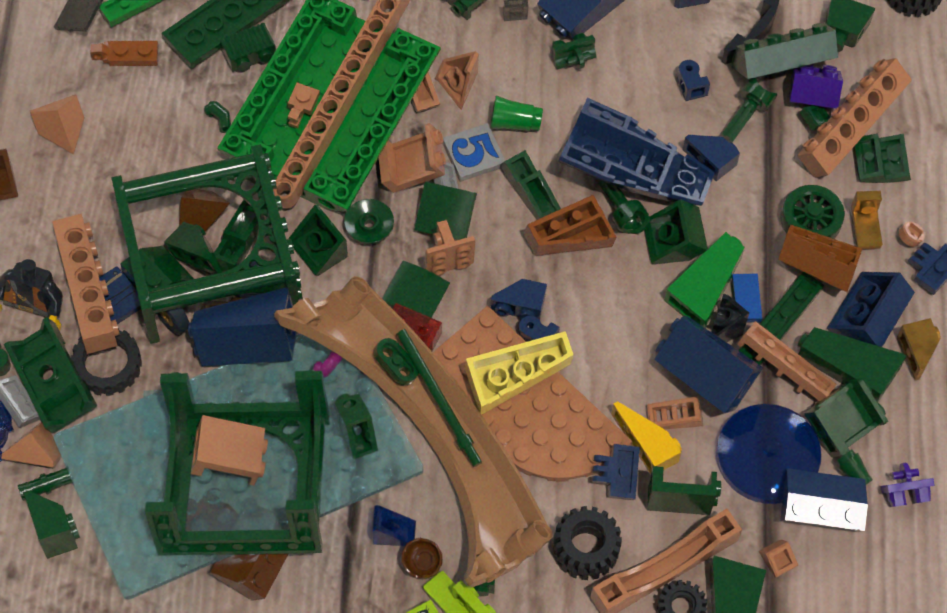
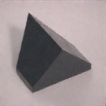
M723 294L712 333L726 343L742 336L749 312L729 295Z

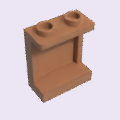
M425 124L426 132L393 144L388 140L379 156L381 183L392 193L445 175L444 165H446V157L442 152L441 145L444 142L443 135L432 124Z
M202 415L196 429L191 474L202 476L204 469L207 468L249 477V485L254 486L258 477L262 478L265 471L266 463L262 461V455H265L268 445V439H264L265 428Z

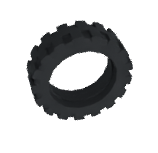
M119 330L120 335L115 336L117 346L126 351L128 361L123 370L112 377L100 378L93 376L87 371L85 361L89 354L86 352L82 336L78 339L79 343L75 344L72 349L73 355H71V360L83 383L95 395L101 396V394H106V396H112L115 392L122 393L127 386L131 387L135 383L134 379L140 375V367H142L140 350L136 340L133 337L131 338L130 334L125 330L123 332Z

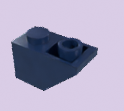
M521 279L492 295L491 309L500 316L511 315L521 319L526 316H535L540 320L547 284Z

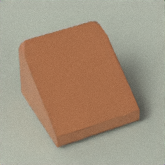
M778 540L759 551L774 577H778L798 566L788 541Z

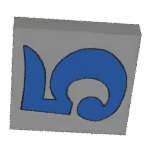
M488 123L443 138L444 147L454 165L460 182L502 168L500 164L505 159Z

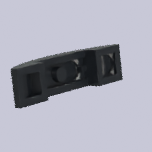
M764 0L760 14L763 16L746 38L738 33L724 49L722 63L729 64L732 62L737 45H742L744 41L749 39L763 40L767 36L775 20L779 0Z

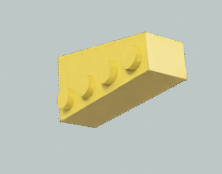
M566 331L467 358L465 371L481 415L571 365L573 352Z

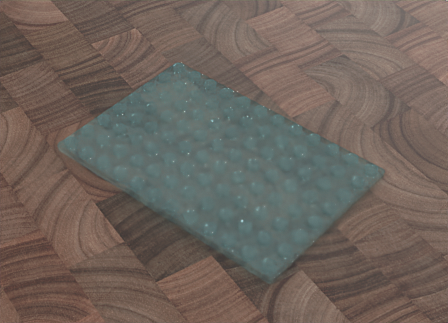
M299 334L296 336L293 361L223 365L189 379L195 404H205L208 402L216 404L233 402L258 403L261 401L268 403L299 402L295 385V371L313 370L314 364L317 361L323 363L332 350ZM343 358L332 373L324 378L330 413V425H325L320 517L421 475L424 471L421 461L376 382ZM162 390L54 435L55 444L125 599L129 600L234 555L157 554L145 515L146 502H164L170 449V418ZM360 394L372 417L378 451L356 459L352 458L339 428L334 406L335 401L340 395ZM286 426L283 433H294L298 430L299 426ZM353 427L356 435L362 432L360 427ZM264 434V439H268L266 453L262 455V461L266 463L265 471L262 478L258 477L254 486L249 485V477L207 468L204 469L202 476L191 475L186 531L290 530L285 508L286 500H296L298 464L289 446L271 434ZM300 438L295 440L294 443L301 444Z

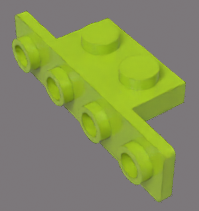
M444 571L439 572L423 587V590L444 613H496L489 604L484 605L478 599L479 594L473 587L466 586L461 580L455 584Z

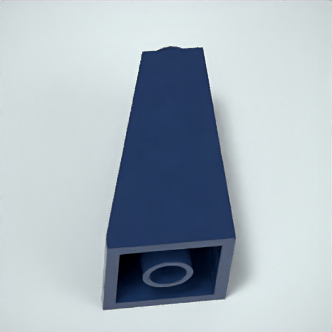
M540 0L537 4L540 9L539 15L547 23L551 21L555 24V29L562 37L566 38L568 36L573 40L575 35L585 33L625 0Z
M282 288L194 311L193 320L188 324L189 337L194 339L195 356H199L201 365L217 366L293 361L297 332L281 326L274 317V313L277 310L293 307L289 288Z
M690 317L676 318L670 326L669 331H671L668 339H663L657 346L655 352L658 354L654 360L722 412L728 413L736 410L763 367Z

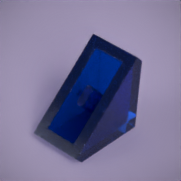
M380 505L374 506L372 530L374 545L406 546L408 542L415 539L416 520Z

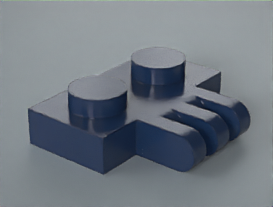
M923 243L920 249L916 250L914 256L908 259V262L919 270L914 281L935 295L947 281V244L945 243L937 251L929 244Z
M613 444L611 456L594 455V461L602 462L604 465L593 466V472L603 473V476H592V482L609 484L608 497L635 500L640 447Z

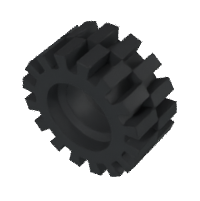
M677 580L676 584L671 582L668 587H664L659 596L657 610L658 613H675L672 609V602L676 598H686L692 604V611L690 613H706L707 599H704V591L699 592L697 584L693 587L691 586V581L687 580L686 584H682V580Z

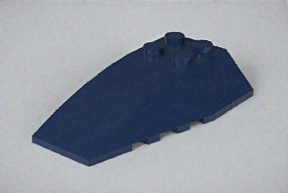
M587 97L558 162L627 191L672 202L682 199L693 205H703L715 174L713 170L688 154L684 157L676 151L677 147L670 142L666 145L656 138L657 134L652 130L648 129L645 131L637 126L639 122L632 117Z

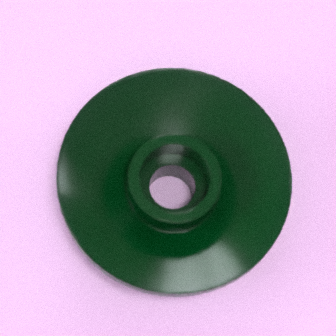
M364 199L350 206L345 214L344 225L348 235L355 241L364 244H374L383 241L390 235L394 227V216L391 209L385 203L375 199ZM370 223V224H373L374 226H372V227H366L365 225Z

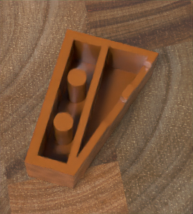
M594 195L527 224L524 236L535 256L608 248L613 246L617 238Z
M790 225L778 260L848 292L862 248Z

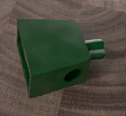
M854 0L830 1L825 23L836 30L838 52L843 50L844 45L851 48L857 45L872 21L875 11L874 7Z
M360 394L340 395L335 401L334 406L339 428L352 458L356 459L378 451L372 417ZM354 426H358L362 429V432L359 435H356L353 428Z

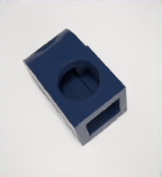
M693 60L682 61L678 69L677 81L685 101L708 96L710 88L708 77H700L699 65Z
M526 316L519 323V335L526 342L557 334L560 330V327L552 322L548 327L544 326L535 316Z

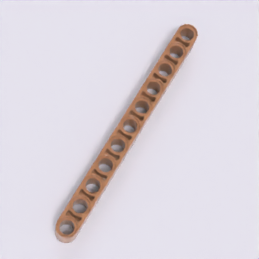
M377 0L275 180L277 189H273L275 196H280L283 191H290L288 195L280 196L282 208H291L298 202L304 191L303 188L321 161L410 0ZM386 9H393L390 12H384ZM377 28L381 29L379 32H372ZM365 48H370L368 52H361ZM354 68H359L357 72H350ZM343 88H347V89H348V90H347L346 92H344V93H339V90H341V89H343ZM330 109H337L333 113H327V111ZM319 129H325L321 134L315 133ZM308 149L314 150L310 154H304V152ZM302 170L300 174L292 175L294 171Z

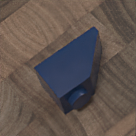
M687 135L682 149L686 154L715 172L713 176L715 181H718L737 166L740 156L738 148L733 143L719 136Z

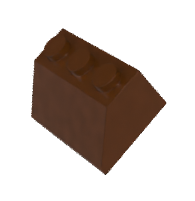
M247 503L231 531L290 529L288 520L282 515ZM288 554L218 555L209 574L251 601L265 599Z

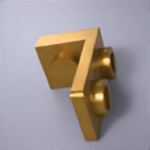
M857 191L855 193L851 210L856 243L859 248L880 249L883 245L878 218V209L882 201L881 191Z

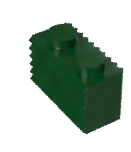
M265 23L257 24V26L247 30L244 29L238 33L235 32L230 36L220 39L222 53L232 72L237 70L245 71L251 65L258 62H269L276 51V45Z

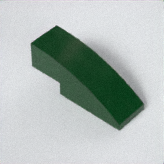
M526 150L500 164L510 183L537 220L561 209L540 170H536Z
M245 200L242 201L223 231V239L214 252L223 272L236 267L245 260L259 230L256 214Z

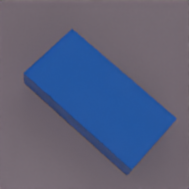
M758 273L733 274V297L737 303L749 312L747 323L761 322L762 309Z

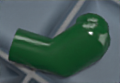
M210 101L209 104L205 105L204 112L209 117L216 116L219 121L220 132L226 133L231 126L230 113L219 102Z

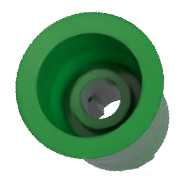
M496 95L490 129L539 131L543 108L508 100Z

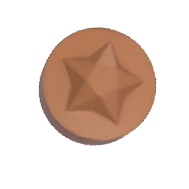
M906 222L899 229L901 240L908 246L916 247L925 238L923 229L914 222Z

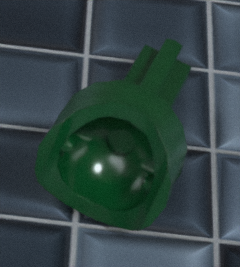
M756 77L749 79L741 90L740 95L744 103L721 133V136L731 143L736 139L756 109L763 112L767 111L777 97V93L765 90L757 82Z
M599 180L598 184L616 208L612 219L619 231L635 234L643 232L650 224V216L642 203L638 200L628 201L619 187Z

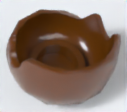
M420 537L406 544L402 551L401 563L405 571L414 578L429 579L440 570L443 564V553L435 542Z

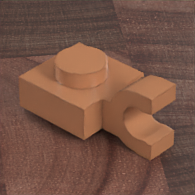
M296 83L288 101V108H291L288 119H290L289 126L298 128L303 114H312L320 96V90Z

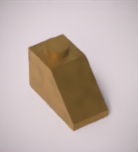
M931 318L904 324L897 335L915 380L921 378L941 339L940 331L937 326L933 325Z

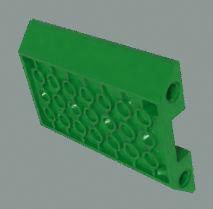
M338 0L305 1L217 147L220 152L228 158L252 154L251 146L261 144L263 154H269L271 173L274 174L275 180L277 179L365 23V20L357 17L354 7ZM377 28L372 32H379L381 29ZM397 28L395 33L391 34L321 161L303 188L304 191L300 196L301 198L327 210L348 211L439 54L441 47L400 28ZM354 68L350 72H357L359 68ZM296 83L320 90V96L312 114L304 113L298 128L289 126L290 119H288L291 108H288V101ZM330 109L327 111V113H333L337 109ZM308 149L304 152V154H310L314 150ZM302 170L300 172H293L292 175H298Z

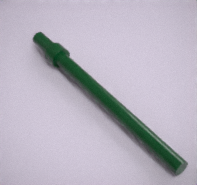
M406 329L397 333L398 338L456 436L458 447L461 451L464 450L473 467L480 465L482 460L473 446L474 441L470 434L465 433Z

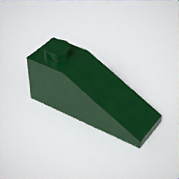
M183 222L164 241V244L176 260L214 275L223 272L210 243L205 237L206 232L199 225Z

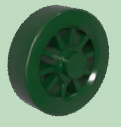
M819 185L800 186L786 197L781 211V224L786 234L790 225H794L835 239L844 221V206L839 197L825 187Z

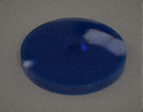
M757 404L738 411L725 423L718 438L716 458L723 478L737 493L755 502L779 504L782 503L786 468L818 472L821 464V447L812 426L801 415L783 406Z

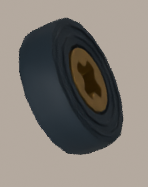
M182 307L156 313L162 323L172 333L180 335L188 329L189 320Z

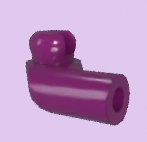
M331 351L323 363L317 361L314 364L313 370L322 371L323 378L328 377L343 357Z

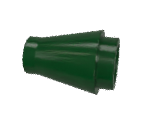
M853 449L836 461L839 466L838 469L847 477L865 479L866 485L873 480L859 453L856 454Z

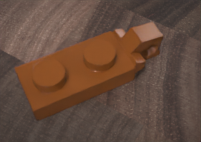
M106 41L104 44H91L90 54L92 60H103V63H109L110 66H157L159 44L158 41Z

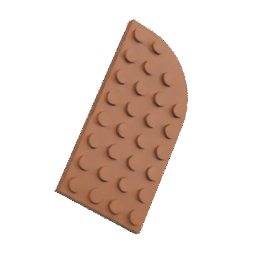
M487 305L439 346L433 354L448 370L477 408L465 371L466 359L525 343L526 341ZM559 372L482 414L518 471L529 476L532 474L547 478L548 481L563 482L569 481V479L594 475L598 472H593V466L604 465L602 462H595L594 455L611 456L613 444L632 445V440Z

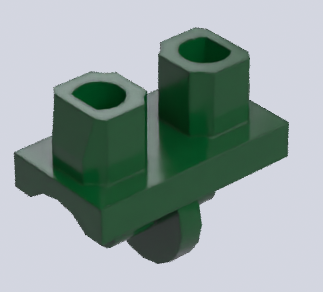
M584 33L575 35L571 42L565 43L562 40H557L552 43L554 66L556 69L576 64L578 69L585 67V61L597 57L593 35L586 36Z

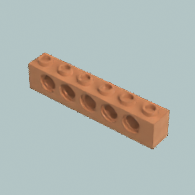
M896 58L882 59L875 63L873 66L874 70L860 80L858 88L845 97L846 101L842 106L836 108L831 113L832 117L818 127V133L803 144V149L797 156L813 177L828 176L912 81Z
M82 213L52 221L87 354L117 346L115 336L120 335L116 320H110V316L114 315L111 300L105 301L104 298L109 293L105 280L100 281L99 276L104 274L100 260H94V257L98 256L95 241L89 242V237H93L90 223H84Z

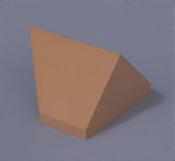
M476 51L443 59L435 77L461 110L478 74L479 54Z
M75 94L30 110L38 134L74 154L85 118L77 95Z
M41 421L2 453L1 459L54 467L60 461L61 454L51 431L47 430Z

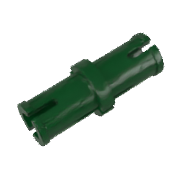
M69 467L47 475L45 473L40 474L39 478L19 484L18 489L22 500L25 501L24 492L31 491L38 495L43 493L50 494L52 493L51 490L74 483Z

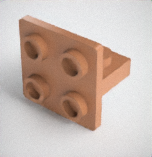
M447 220L437 222V233L433 234L436 245L426 249L425 269L440 276L447 271L456 268L465 269L473 264L475 254L474 236L454 241Z

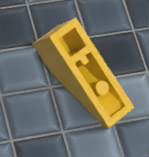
M620 402L613 403L611 415L623 433L632 440V446L640 447L639 457L650 474L653 466L664 467L665 470L679 462L682 448L676 438H672L668 431Z

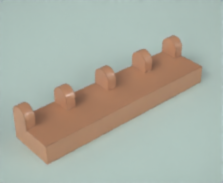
M756 321L737 343L739 347L747 344L758 353L755 358L757 361L765 358L779 369L775 374L779 378L784 373L799 385L796 390L797 392L801 393L804 389L817 400L814 405L828 397L837 385Z

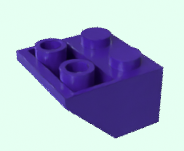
M809 64L792 69L789 93L790 102L835 109L839 107L843 77L841 71L837 70V67L823 65V68L813 67L814 64Z

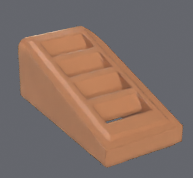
M698 396L647 404L649 420L663 429L703 426L701 403ZM693 408L694 416L689 417L688 409ZM677 409H682L683 418L678 419ZM661 410L662 421L658 422L656 411ZM667 410H672V420H668Z

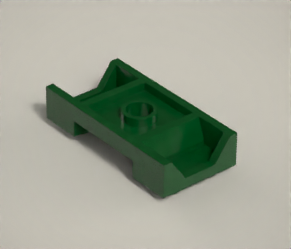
M46 317L42 320L40 330L24 340L6 342L4 346L44 427L52 433H56L97 407V404L88 386L81 380L64 346L66 343L56 323ZM52 367L53 375L49 379L44 380V371Z

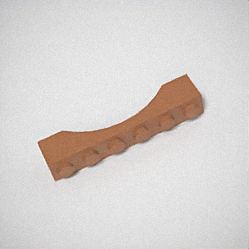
M725 509L703 522L685 538L656 557L632 569L615 574L592 588L591 600L600 613H618L739 540L742 528L729 510Z

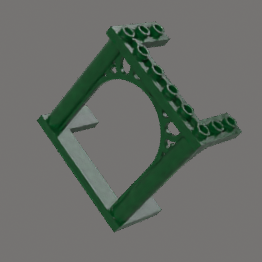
M261 144L251 146L252 154L123 182L121 175L111 177L150 344L160 342L154 313L237 294L267 293L282 288H289L293 306L300 299H303L299 266L297 261L292 262L291 254H294L292 240H286L285 232H288L286 218H280L279 211L283 210L279 195L275 196L273 189H277L274 174L271 173L269 154H263ZM237 177L235 184L228 183V180L235 181L234 178ZM246 179L255 185L247 191L241 189V185ZM213 187L231 191L242 197L251 206L258 220L259 231L256 244L244 261L236 267L219 274L148 290L128 204L193 189ZM256 193H258V198L260 199L258 201L252 197ZM262 216H266V217H267L266 220H261L260 218H261ZM270 236L269 240L271 243H265L264 238ZM264 249L270 250L276 257L271 261H266L260 258L258 253ZM255 261L260 267H257V265H255L254 267L250 268L249 265L251 262Z
M314 370L295 371V385L299 402L268 403L261 401L258 403L233 402L221 404L212 402L195 404L188 373L173 372L171 374H161L160 385L170 418V449L164 502H146L145 515L157 554L322 553L323 543L319 521L325 425H330V413L323 372ZM202 415L265 428V433L279 438L289 446L298 464L296 500H286L285 508L290 530L186 531L194 452L193 445L195 444V439H192V437H196V429ZM286 426H299L298 430L294 433H283ZM300 438L301 444L294 443L295 440Z

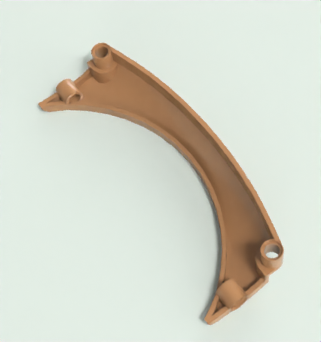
M354 276L342 290L332 291L325 300L313 304L309 298H305L297 302L292 308L277 310L274 313V317L281 326L322 344L361 370L405 411L424 434L445 467L457 492L464 513L469 543L468 568L464 579L470 587H475L485 582L489 583L514 570L526 558L535 555L553 537L552 530L547 525L524 479L473 402L426 344L364 279ZM406 329L465 433L470 434L473 439V446L482 460L480 465L473 467L464 450L461 451L458 447L456 436L420 374H418L413 383L401 385L378 363L374 356V349L382 339H393L405 350L397 333ZM383 352L385 356L390 357L387 352ZM400 371L402 375L407 376L404 371Z

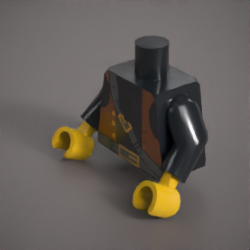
M31 259L18 262L13 269L6 270L0 276V301L3 300V304L49 317V319L56 323L60 331L61 323L57 316H60L63 294L54 283L52 273L49 270L36 267V263Z

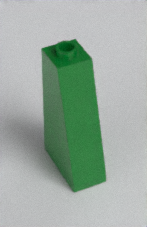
M725 232L667 288L664 301L682 316H688L706 328L742 259L745 247L741 241Z

